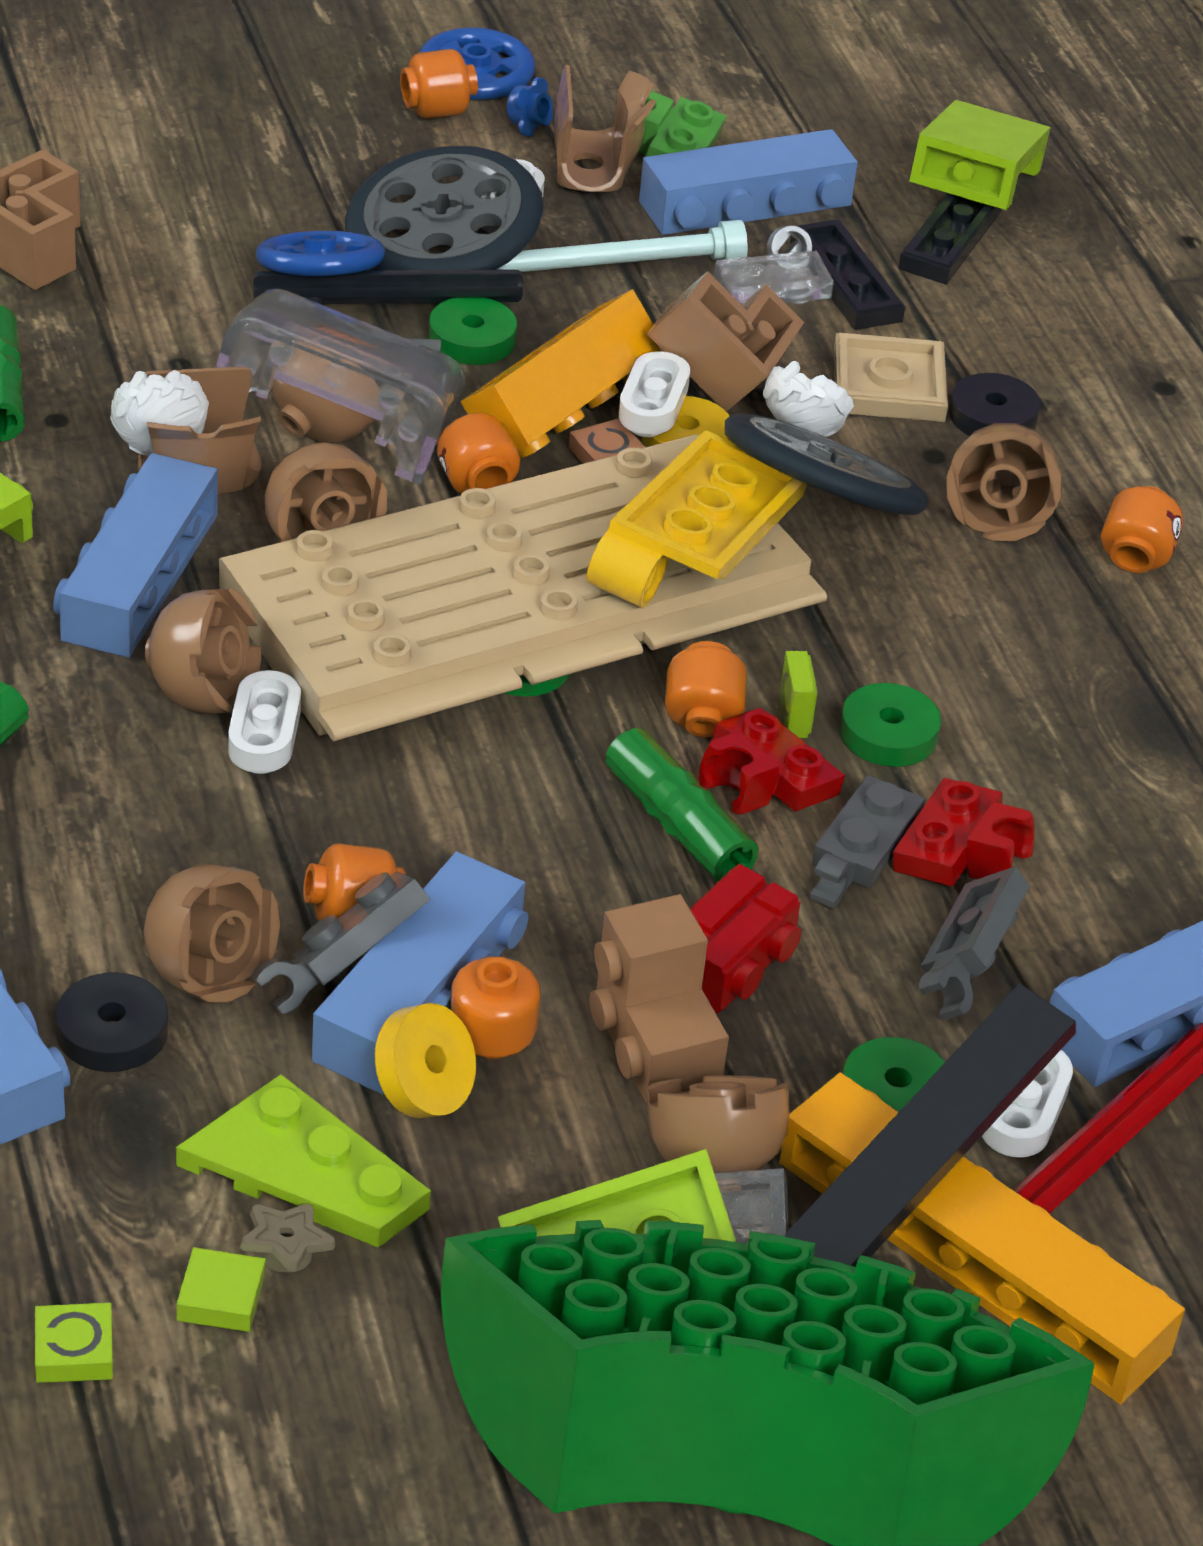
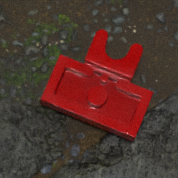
M761 707L717 722L712 741L703 754L699 768V784L702 787L714 788L724 785L733 787L740 792L739 797L732 801L730 810L735 814H745L769 805L772 794L797 812L839 796L845 779V774L827 761L818 750L807 745L782 725L778 718Z
M943 778L893 850L894 872L953 887L967 867L968 877L976 880L1013 867V856L1024 859L1031 857L1033 854L1035 843L1033 815L1028 810L1003 804L1001 791L977 786L966 781Z

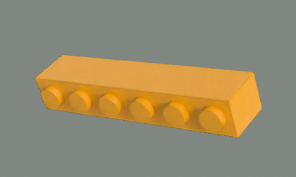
M840 1072L789 1114L787 1135L782 1144L779 1164L823 1194L898 1114V1111L883 1102L877 1094L864 1089ZM964 1156L887 1239L956 1289L959 1288L979 1297V1305L1011 1327L1012 1322L1022 1318L1053 1335L1094 1362L1091 1384L1120 1405L1172 1355L1185 1311L1183 1306L1172 1300L1162 1289L1149 1284L1111 1258L1102 1248L1089 1243L1054 1219L1045 1209L1032 1204L994 1178L988 1170L975 1165Z

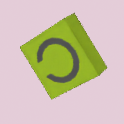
M786 651L779 694L784 726L797 737L808 738L812 731L817 699V687L811 657L807 651Z
M111 1303L35 1306L36 1383L113 1379Z

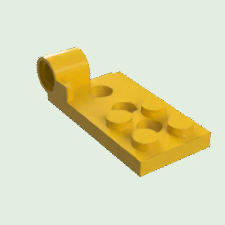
M705 429L611 519L608 530L602 536L592 555L586 581L595 587L644 608L656 594L670 558L712 578L724 580L803 497L807 484L760 462L738 448L732 441Z

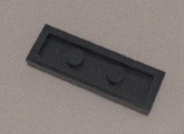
M947 193L902 251L898 269L947 285L1003 209Z
M839 219L798 225V227L808 233L812 242V252L805 264L854 330L903 322L905 305ZM791 236V238H790V243H791V244L796 240V239H795L794 237H792V236Z

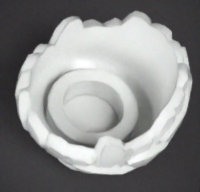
M792 361L786 368L774 366L766 379L763 397L766 399L768 408L777 420L798 426L824 437L838 432L845 425L847 416L854 408L853 400L847 394L846 389L838 386L833 380L826 378L824 375L809 379L803 373H799L800 365L797 361Z
M174 370L168 373L165 378L155 374L148 377L145 372L138 371L133 376L131 382H124L120 388L116 389L114 399L112 400L110 418L115 430L128 443L131 450L149 456L151 453H154L147 422L190 426L195 433H202L207 418L209 401L198 381H192L191 377L180 374L178 371Z

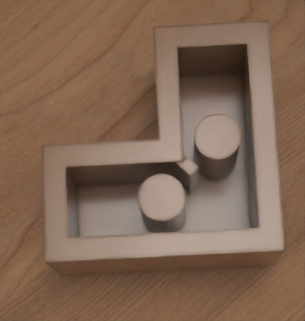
M43 149L0 169V268L34 290L48 285L52 281L76 270L75 229L81 226L79 171Z
M707 271L666 307L647 335L658 345L661 352H669L682 357L689 364L690 377L697 383L699 389L727 412L769 376L771 370L776 366L805 322L767 284L741 305Z
M681 894L605 911L602 940L597 942L594 947L598 978L596 990L591 991L589 995L591 1015L596 1027L600 1031L607 1030L615 1045L616 1059L622 1075L626 1079L633 1078L646 1103V1087L652 1083L682 1078V1092L689 1091L690 1085L703 1083V1076L724 1075L729 1036L702 991L708 940Z

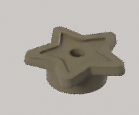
M256 1204L250 1212L255 1228L242 1238L240 1248L243 1251L255 1252L256 1257L266 1258L267 1268L287 1273L296 1272L307 1267L311 1263L313 1253L334 1250L335 1239L332 1235L313 1224L314 1208L310 1204H303L286 1211Z

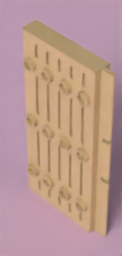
M698 434L642 449L626 448L615 456L488 489H468L461 496L326 531H306L295 539L219 558L220 589H235L246 598L254 612L257 626H247L249 637L256 646H261V654L273 671L286 673L299 683L302 713L318 736L328 734L332 741L522 688L520 675H524L530 684L533 685L642 654L643 647L641 644L644 643L653 651L827 600L825 590L810 575L811 559L779 523L766 534L724 580L712 578L670 558L656 594L644 608L587 583L586 575L590 560L599 541L608 530L611 519L699 436Z

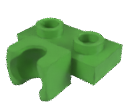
M651 91L645 105L651 99L655 100L656 103L645 118L644 138L638 152L648 157L713 147L722 133L727 115L712 110L709 105L703 102L691 101L684 97H681L675 107L672 108L673 99Z

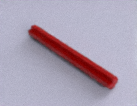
M1203 1023L1196 1024L1020 1182L1013 1191L1032 1204L1042 1207L1049 1214L1203 1074Z

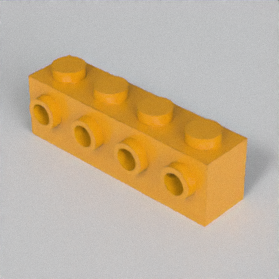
M629 290L599 305L460 402L467 414L486 413L500 420L505 425L516 445L520 458H525L550 442L546 434L549 430L553 428L557 434L582 420L585 415L581 407L588 404L590 409L618 394L619 390L615 383L622 380L623 384H626L634 363L640 356L650 352L661 351L658 345L647 335L654 324L634 290Z

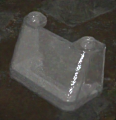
M281 289L266 290L235 315L224 335L215 367L250 368L252 380L249 392L257 391L256 396L264 399L268 398L277 379L381 421L374 443L385 447L388 442L395 450L398 458V465L394 475L419 485L422 484L435 457L441 434L450 425L458 408L466 380L463 368L456 360L446 354Z

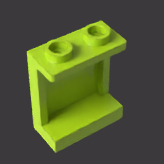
M955 100L919 134L909 182L1007 210L1013 201L1018 175L1022 172L1035 176L1040 172L1051 127Z

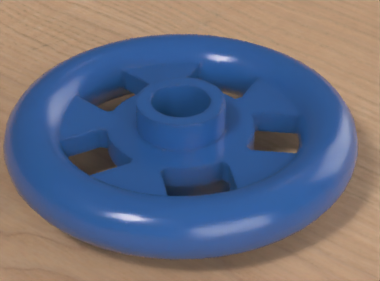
M471 27L448 30L430 38L419 51L420 53L454 49L462 55L466 65L473 64L477 73L478 92L476 95H470V100H491L509 96L514 87L527 85L535 72V59L528 47L517 38L492 29ZM498 53H503L506 56H508V58L502 59ZM499 71L507 73V75L503 77H495V75Z
M306 231L282 234L266 239L256 249V259L262 267L273 272L298 276H335L358 273L376 267L385 257V248L376 238L365 234L344 231Z

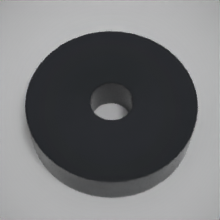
M978 373L961 379L955 385L949 414L953 424L968 436L994 423H1017L1035 430L1040 410V398L1031 386L1020 379L1000 373Z
M109 972L86 977L70 986L63 993L57 1004V1040L66 1056L85 1068L102 1072H120L134 1069L153 1059L165 1045L168 1036V1007L166 1000L156 986L135 975Z

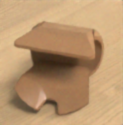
M570 65L564 66L556 97L554 137L557 155V183L560 186L590 192H612L621 188L626 173L636 158L642 144L645 118L656 103L655 100L651 99L645 105L647 98L654 88V84L647 77L628 71L618 89L614 125L604 130L586 131L572 128L573 102ZM580 159H591L597 161L602 166L596 169H586L576 165L574 162Z
M248 367L175 370L180 372V374L191 377L192 381L200 383L209 401L205 427L202 433H195L190 426L147 422L154 453L217 468L218 495L243 490L251 486L261 471V458L254 442L256 431L261 422V416L242 421L252 380L251 369ZM174 370L147 371L145 373L148 377L155 374L165 378L168 373ZM139 454V470L141 469V467L143 466V464L149 456Z

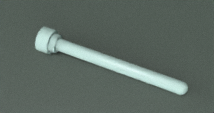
M742 220L721 221L718 223V227L709 228L707 234L523 250L510 262L496 270L529 272L710 255L712 260L721 259L723 264L745 262L747 259V234Z

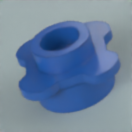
M534 78L530 86L518 85L509 94L507 114L510 121L518 126L519 132L523 136H532L537 127L540 125L547 126L552 120L553 103L550 95L547 94L548 83L544 78Z

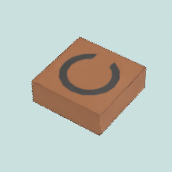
M619 418L572 431L569 437V449L582 464L618 455L621 450L626 448H646L630 430L621 424Z

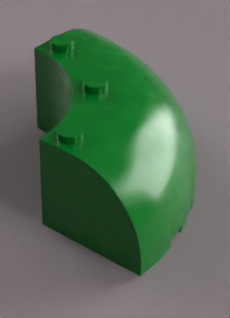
M601 1220L576 1221L575 1234L537 1236V1231L533 1224L463 1234L448 1237L445 1240L441 1278L442 1319L449 1359L461 1397L476 1429L497 1460L554 1514L609 1503L674 1502L716 1507L728 1513H745L758 1516L812 1535L832 1546H979L997 1534L1021 1513L1049 1480L1074 1437L1090 1389L1095 1363L1053 1335L1024 1319L1018 1318L1009 1327L994 1318L978 1312L979 1297L959 1288L951 1294L936 1289L919 1288L914 1286L916 1272L888 1262L860 1255L856 1267L837 1261L814 1257L816 1243L755 1231H749L748 1244L703 1238L704 1225L669 1221H646L644 1234H635L617 1228H604Z

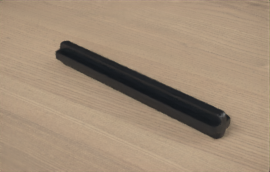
M373 270L335 276H298L273 271H258L254 274L253 295L255 302L259 304H265L266 294L321 298V303H442L456 297H485L498 302H519L523 296V276L519 270Z

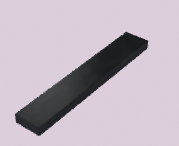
M1019 983L784 1236L816 1243L814 1257L837 1261L856 1267L860 1255L871 1257L1076 1034V1021Z

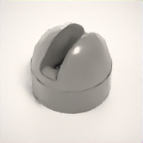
M784 226L776 229L770 235L767 242V255L776 266L784 269L798 268L804 265L812 252V242L808 233L798 226ZM791 235L796 240L780 257L778 250Z

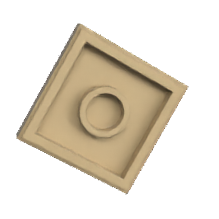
M836 333L834 343V382L846 389L847 394L851 396L854 408L850 414L945 422L948 400L944 342Z

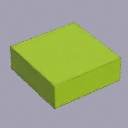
M193 1247L176 1304L177 1321L250 1332L266 1275V1258Z

